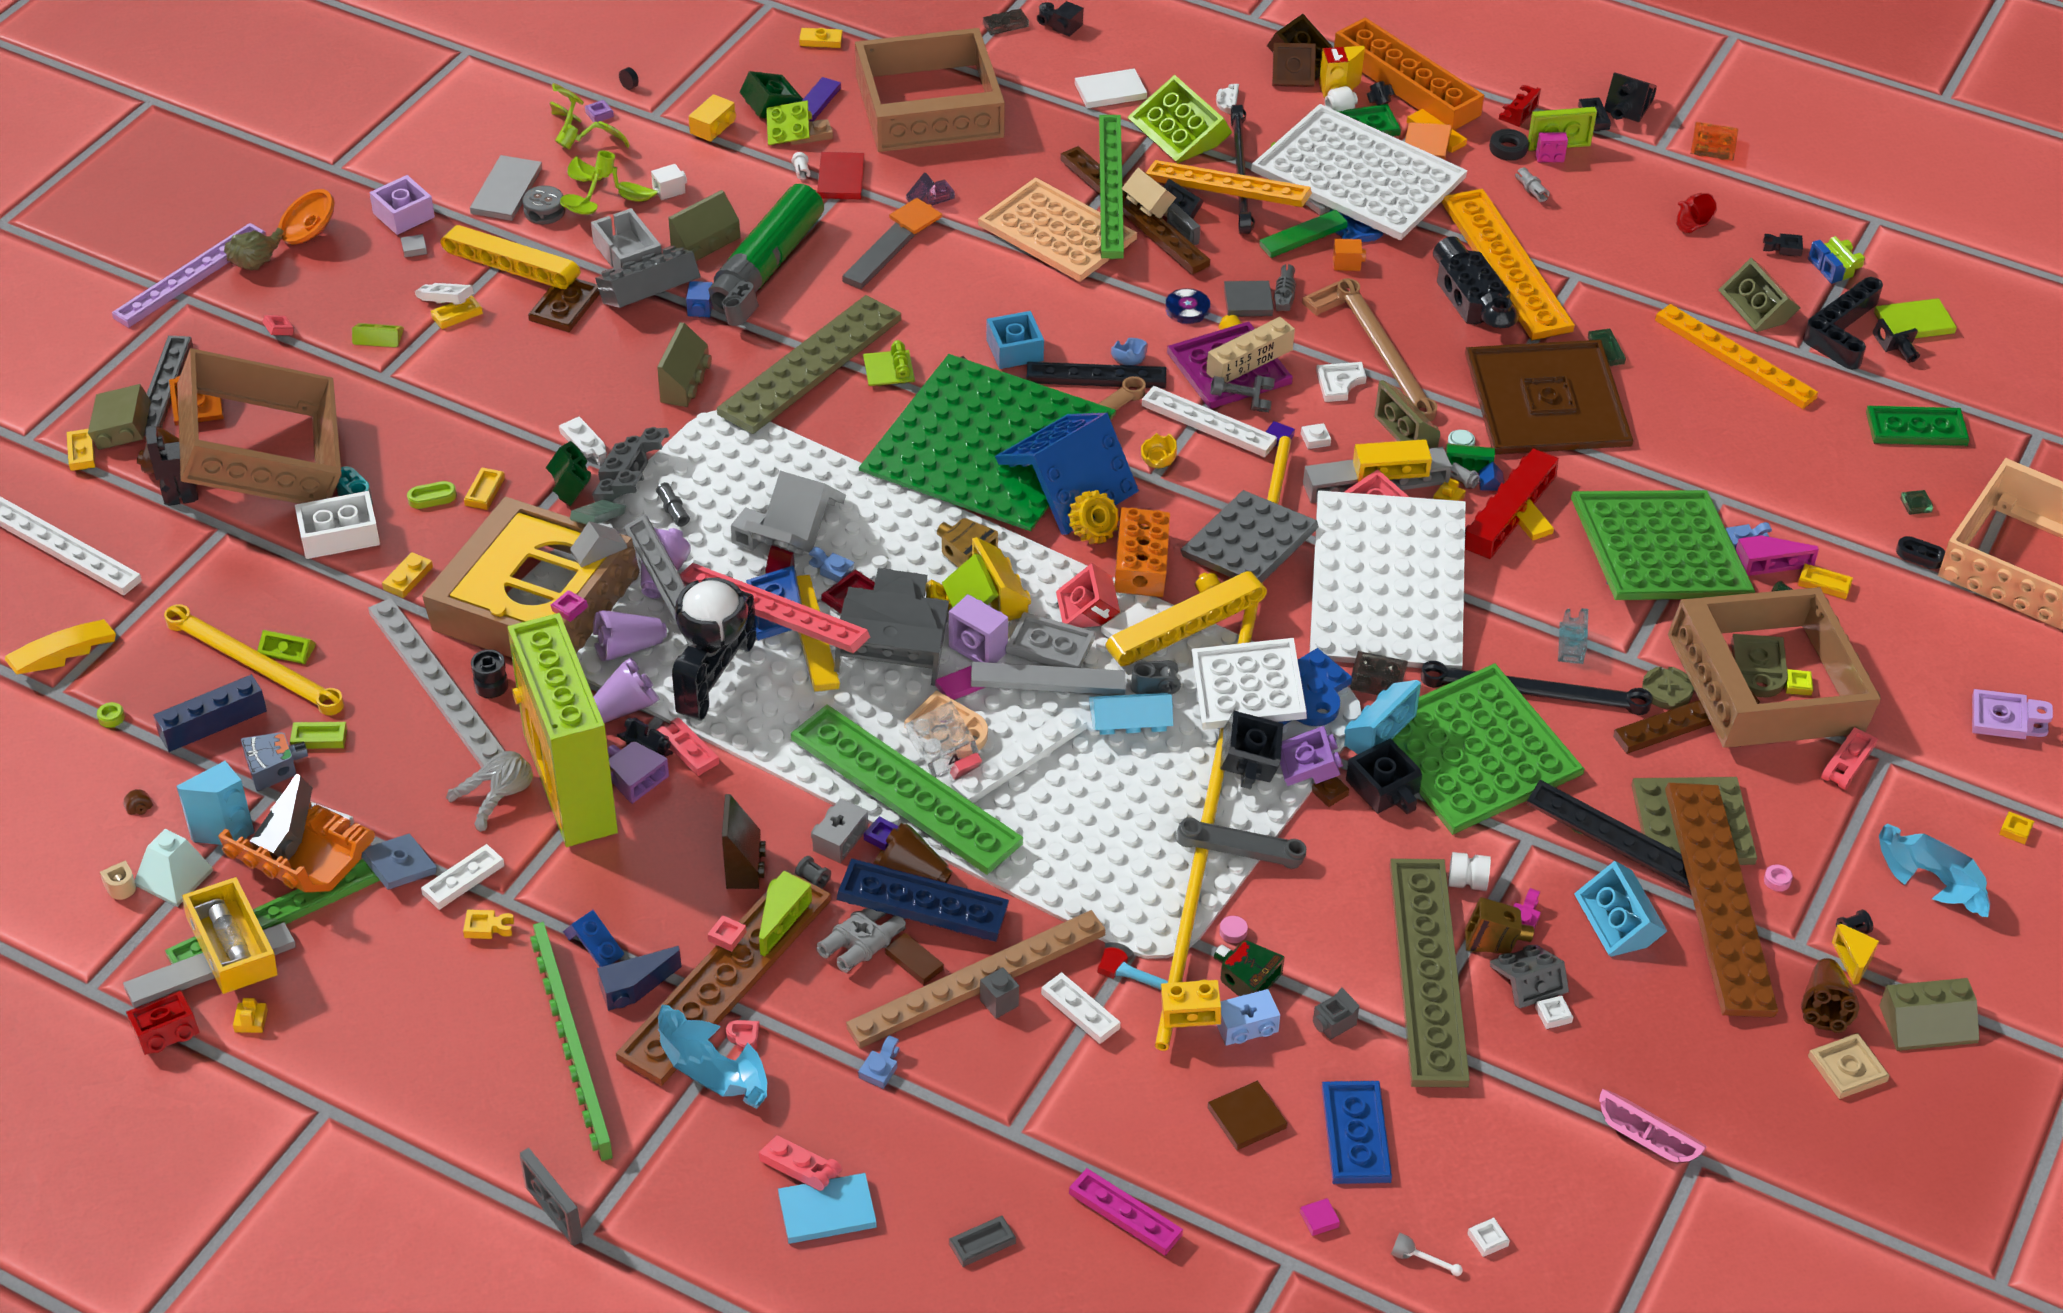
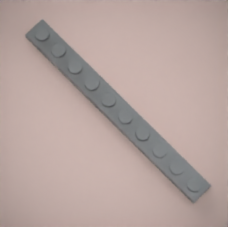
M389 598L368 607L370 616L481 768L495 755L503 752L504 749L393 599Z

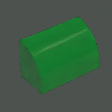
M1447 443L1445 448L1451 465L1458 463L1470 471L1475 470L1478 474L1482 468L1492 461L1494 462L1495 448Z

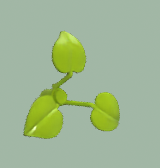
M552 83L553 91H558L565 97H568L571 102L569 111L555 102L551 101L549 103L552 115L567 116L565 124L556 137L555 142L570 150L575 140L580 142L583 136L597 127L618 137L629 148L630 145L627 138L618 129L601 121L594 122L578 135L577 132L579 130L572 126L571 123L573 119L580 123L582 120L573 114L576 102L581 105L584 102L572 91Z
M599 151L595 167L583 162L576 156L570 162L567 169L568 176L577 181H592L587 197L583 198L579 195L567 194L561 197L560 204L577 214L589 215L596 212L598 205L590 201L596 183L602 180L603 177H609L612 173L615 187L619 189L618 194L628 200L645 201L657 195L658 190L649 189L631 182L619 183L617 167H614L615 154L609 151Z

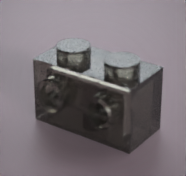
M1358 651L1352 670L1350 689L1379 695L1382 690H1387L1393 683L1405 682L1408 661Z

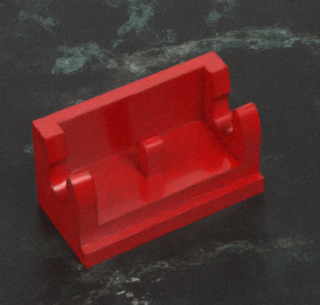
M1522 85L1520 90L1526 91L1528 94L1525 96L1518 93L1511 104H1505L1503 106L1505 110L1499 114V120L1520 127L1538 107L1541 88Z

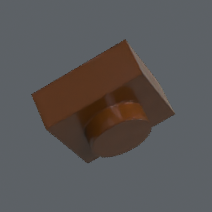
M1338 777L1312 784V792L1328 807L1349 796V788Z

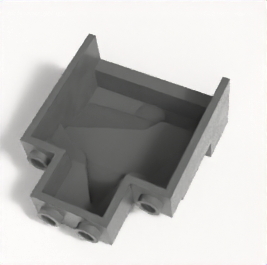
M878 568L874 590L848 587L840 619L867 629L870 638L855 653H850L836 647L834 672L839 673L843 656L932 669L931 686H935L949 601L925 597L928 575Z

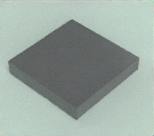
M1224 281L1227 315H1236L1237 317L1273 316L1269 281Z

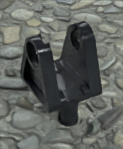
M1614 72L1604 106L1605 111L1611 113L1612 117L1616 120L1624 117L1640 122L1654 100L1657 85Z

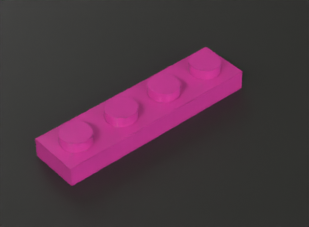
M1088 1168L1069 1187V1194L1164 1256L1183 1236V1229Z

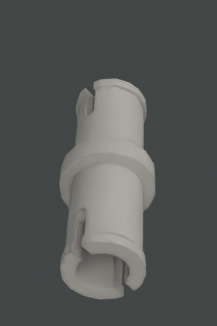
M1520 168L1517 172L1522 177L1516 173V179L1539 202L1546 201L1548 198L1543 193L1550 196V192L1541 184L1540 179L1533 176L1527 168Z

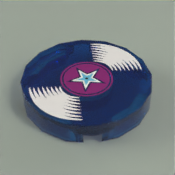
M1183 288L1175 290L1168 295L1165 311L1170 318H1176L1177 322L1193 324L1204 320V317L1209 315L1210 300L1201 291Z

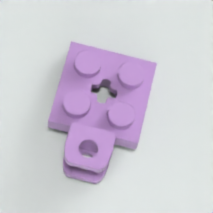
M1974 689L1972 695V733L2026 739V736L2044 737L2048 735V723L2053 718V706L2051 703L2028 699L2027 702V695ZM2038 709H2042V710H2044L2046 713H2045V714H2041V713H2039L2037 710H2038ZM1996 712H2001L2002 716L1996 715ZM2034 724H2039L2042 728H2036Z

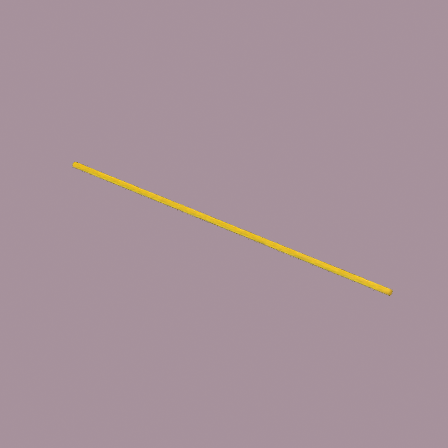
M1282 436L1279 439L1267 500L1279 504L1291 445V439L1287 436ZM1259 603L1244 609L1237 644L1251 643ZM1220 728L1201 818V822L1214 824L1225 772L1220 769L1224 728ZM1195 848L1168 983L1182 982L1208 849ZM1163 1011L1155 1042L1156 1049L1160 1051L1169 1049L1173 1028H1164Z

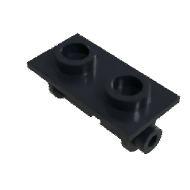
M628 718L624 724L626 731L617 734V737L625 741L627 745L631 742H637L664 757L673 754L669 750L671 746L669 737L655 729H650L649 735H647L649 726L637 718Z

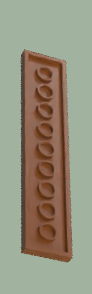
M1668 783L1665 791L1721 1013L1728 1016L1775 1017L1778 1013V1007L1719 786Z
M786 870V872H788V873H790V874H792V875H794V876H796V877H798V878H800V879L806 881L805 879H803V878H801V877L795 875L794 873H792V872ZM810 883L812 890L811 904L764 957L760 955L759 934L767 897L766 892L739 920V923L746 925L747 933L731 952L716 945L616 1052V1060L662 1086L677 1069L672 1065L660 1043L658 1015L661 1006L669 1005L673 1010L681 1011L687 1020H700L718 1025L829 904L831 894Z

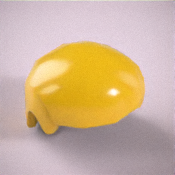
M1156 433L1151 438L1145 440L1141 446V458L1152 468L1168 467L1177 456V441L1171 434L1160 436Z

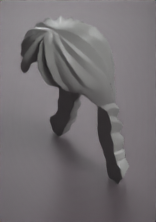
M503 751L495 755L478 772H475L472 777L460 783L458 787L449 789L446 799L449 802H453L458 797L469 794L483 781L491 780V791L487 794L481 807H479V814H477V819L474 823L477 830L480 832L487 829L488 816L493 812L498 801L504 796L512 795L528 788L533 778L531 766L520 754L514 751Z

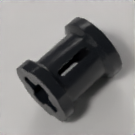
M1859 910L1856 912V915L1848 918H1837L1836 927L1837 925L1844 924L1865 934L1873 931V921L1866 910Z

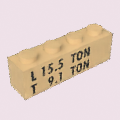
M1278 317L1209 351L1206 373L1211 378L1214 376L1224 377V381L1228 383L1292 351L1295 328L1283 318Z

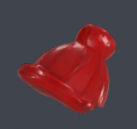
M1697 193L1688 197L1685 201L1678 202L1680 211L1677 215L1676 225L1683 233H1692L1696 229L1708 225L1717 211V203L1713 196L1709 193Z

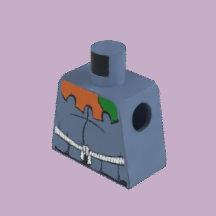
M282 732L241 739L256 791L295 776L294 760L308 757L304 741L288 745L286 736Z

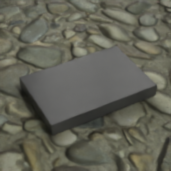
M530 1148L520 1152L519 1156L525 1188L573 1246L583 1241L577 1206Z

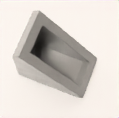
M589 521L570 550L580 567H584L626 549L627 544L616 529Z

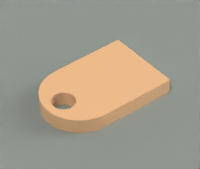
M937 690L904 721V728L953 755L963 756L976 753L984 747L988 739V726L982 716ZM969 736H975L978 739L975 741H970L966 738Z

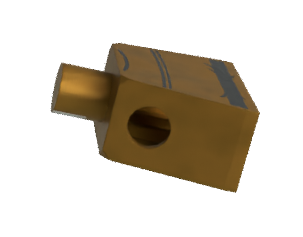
M967 518L961 519L953 527L943 522L937 529V535L942 537L943 555L958 568L972 556V538L978 537L998 547V531Z
M1480 897L1465 928L1466 951L1510 953L1517 940L1532 941L1534 926L1522 924L1521 910L1519 908Z

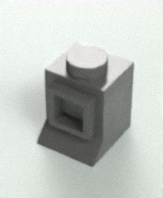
M1341 987L1333 997L1315 1006L1313 1015L1314 1026L1331 1040L1357 1025L1359 1005Z

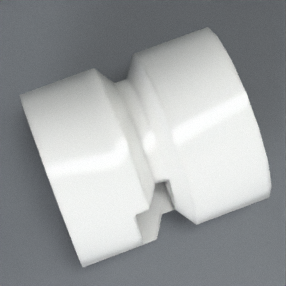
M1452 852L1448 887L1464 888L1466 885H1470L1472 890L1487 891L1491 857L1475 855L1473 858H1469L1467 853Z

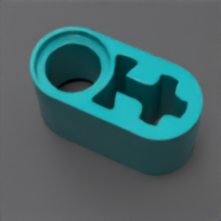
M349 466L341 467V476L336 486L338 496L369 491L372 503L369 483L354 468Z

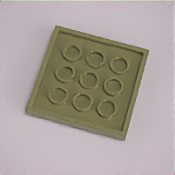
M1737 777L1633 778L1631 786L1641 832L1679 853L1681 851L1665 791L1667 784L1718 785L1739 864H1756L1757 855Z

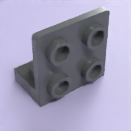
M1528 945L1521 951L1504 953L1499 955L1497 959L1490 961L1491 968L1511 980L1514 1004L1520 1009L1535 1004L1537 1001L1569 992L1565 962L1538 945Z

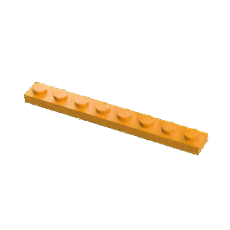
M1155 160L1146 172L1147 175L1159 183H1166L1170 179L1183 187L1296 207H1303L1312 194L1311 187L1159 160Z
M1669 304L1656 314V322L1801 409H1804L1817 399L1818 391L1672 304Z

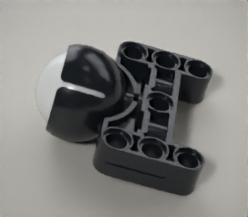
M709 577L703 579L700 583L699 581H693L680 592L675 606V618L679 630L687 640L696 644L693 647L687 646L682 655L677 657L673 665L672 680L675 710L679 714L700 721L705 718L709 709L710 690L739 649L749 652L756 640L754 596L741 591L733 582L722 578Z

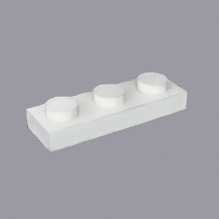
M486 844L421 887L422 895L440 910L504 867V860Z
M1062 972L1041 987V994L1099 1044L1120 1029L1121 1022Z

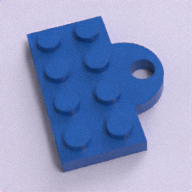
M1316 648L1298 659L1307 719L1296 721L1308 726H1323L1334 721L1340 709L1338 692L1352 683L1351 675L1319 648ZM1325 709L1328 713H1319L1317 710ZM1282 721L1279 723H1283L1284 726L1291 721Z

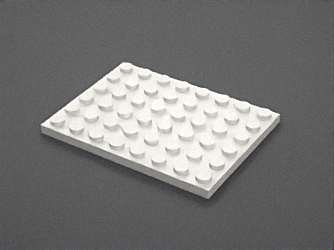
M1322 104L1314 108L1252 163L1251 171L1270 180L1309 186L1312 191L1310 199L1398 240H1402L1445 196L1449 195L1466 178L1468 171Z
M1318 491L1316 520L1319 528L1315 532L1309 653L1319 648L1334 662L1422 668L1423 664L1428 661H1439L1447 668L1462 670L1466 501Z

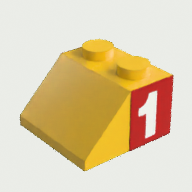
M1364 46L1323 48L1319 85L1324 98L1331 89L1347 86L1353 90L1361 83Z

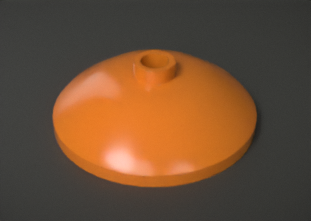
M315 189L296 199L280 219L278 228L284 231L282 240L287 244H301L318 236L326 228L333 215L335 205L333 196L325 189Z

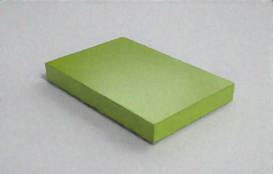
M1586 107L1532 112L1528 136V151L1536 150L1539 133L1566 132L1568 138L1567 148L1591 146L1597 114L1596 108Z
M1939 298L1875 306L1874 309L1878 320L1883 318L1893 334L1916 328L1918 333L1915 338L1953 334L1957 328Z

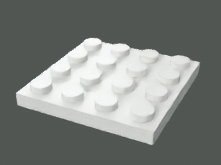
M1294 638L1192 649L1202 730L1224 728L1233 710L1275 722L1307 719Z

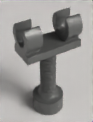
M1258 375L1254 380V387L1249 388L1247 386L1226 383L1224 377L1214 376L1210 393L1221 396L1222 392L1226 391L1228 393L1251 396L1250 410L1269 412L1272 402L1259 399L1260 388L1272 390L1275 379Z

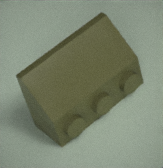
M722 190L668 217L671 246L676 248L683 247L684 250L693 251L696 261L741 238L739 218L725 192Z
M1752 258L1719 289L1721 294L1756 332L1785 324L1801 308L1776 280Z
M682 322L679 323L661 358L657 371L660 402L688 407L691 399H694L699 383L702 384L706 368L709 369L711 366L712 356L709 355L708 344Z
M1384 380L1379 381L1374 417L1397 441L1426 439L1429 449L1438 448L1440 438L1438 427L1433 425L1425 414L1412 403L1411 399L1406 397L1399 389Z
M1968 978L1886 985L1879 1006L1897 1051L1979 1042L1977 999Z

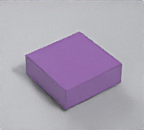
M604 100L585 106V113L593 122L614 117L613 110Z

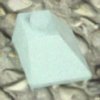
M164 829L147 846L135 878V884L137 887L178 907L183 902L182 895L193 892L211 874L213 868L187 839Z

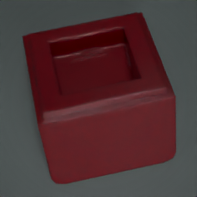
M773 545L770 547L765 574L790 566L795 568L793 552Z

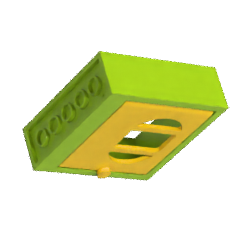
M557 613L507 626L516 688L512 689L515 703L519 704L523 734L565 846L570 847L618 833L605 724L561 614Z

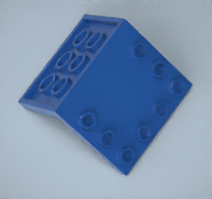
M1108 413L1067 414L995 456L998 465H1009V467L1033 465L1061 535H1067L1074 531L1069 525L1070 517H1068V514L1071 511L1070 504L1075 503V497L1082 495L1083 492L1099 490L1100 494L1107 493V497L1113 499L1115 505L1139 492Z

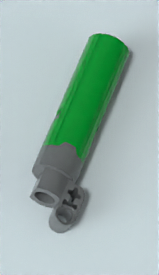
M794 184L714 276V283L708 289L713 309L725 314L729 325L738 326L748 320L759 306L756 292L822 216L824 202L817 191L810 186Z

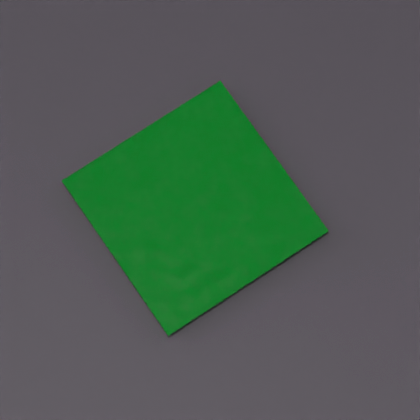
M948 354L859 466V471L1032 531L1049 507L1032 464L1022 467V465L1013 467L998 465L995 456L1067 414L1108 413L1110 420H1112L1116 410Z

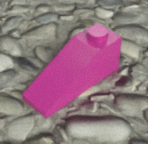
M1762 535L1739 538L1736 552L1748 576L1802 569L1804 564L1814 566L1819 548L1815 545Z

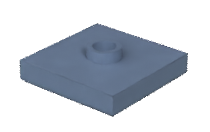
M410 833L369 846L361 856L387 890L436 874L437 866Z

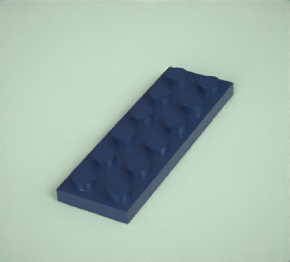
M852 858L837 894V900L848 904L858 905L997 942L1009 904V900Z

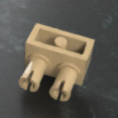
M1139 168L1135 170L1122 187L1128 193L1126 198L1135 205L1140 203L1142 205L1140 209L1150 217L1152 214L1158 218H1161L1163 215L1167 217L1168 208L1176 199L1174 195Z

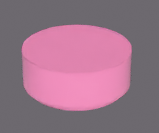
M1771 865L1765 872L1764 883L1771 890L1785 891L1790 887L1793 875L1785 866Z
M1238 916L1224 918L1220 923L1221 938L1229 943L1242 942L1247 936L1248 926L1246 921Z

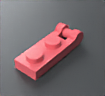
M677 717L670 721V725L666 727L661 726L656 729L669 737V741H671L670 749L697 776L719 764V757L680 718Z
M1854 727L1824 769L1821 779L1827 782L1831 780L1837 783L1838 787L1846 790L1853 777L1875 748L1878 738ZM1839 769V770H1841V771H1843V772H1845V773H1844V774H1841V773L1837 772L1836 770Z
M778 1135L759 1152V1161L819 1191H822L829 1184L830 1178H835L842 1171L841 1165L836 1160H826Z

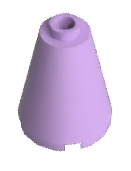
M606 610L596 612L593 620V635H598L599 643H594L595 649L601 661H610L661 644L663 638H666L667 635L666 625L659 618Z

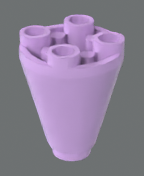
M654 528L677 571H679L690 554L691 546L689 542L682 537L683 532L678 529L671 528L668 531ZM641 560V592L649 598H660L661 594Z
M631 657L617 668L593 696L604 723L647 708L660 700L656 692L651 688L653 683L645 673L639 674V667Z

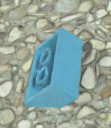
M1412 680L1393 683L1387 690H1382L1371 706L1367 705L1355 721L1352 720L1347 724L1344 730L1346 734L1344 746L1360 754L1390 738L1393 739L1417 714L1421 682Z
M1150 693L1089 697L1092 726L1094 730H1099L1100 735L1115 734V729H1125V733H1140L1141 728L1151 727V732L1167 731V726H1173L1171 694Z
M226 761L176 786L193 842L222 845L218 835L224 829L229 830L235 841L241 836L246 839L255 833L242 780Z
M1613 861L1574 893L1606 952L1611 957L1647 948L1667 932L1666 927L1634 872L1617 861Z

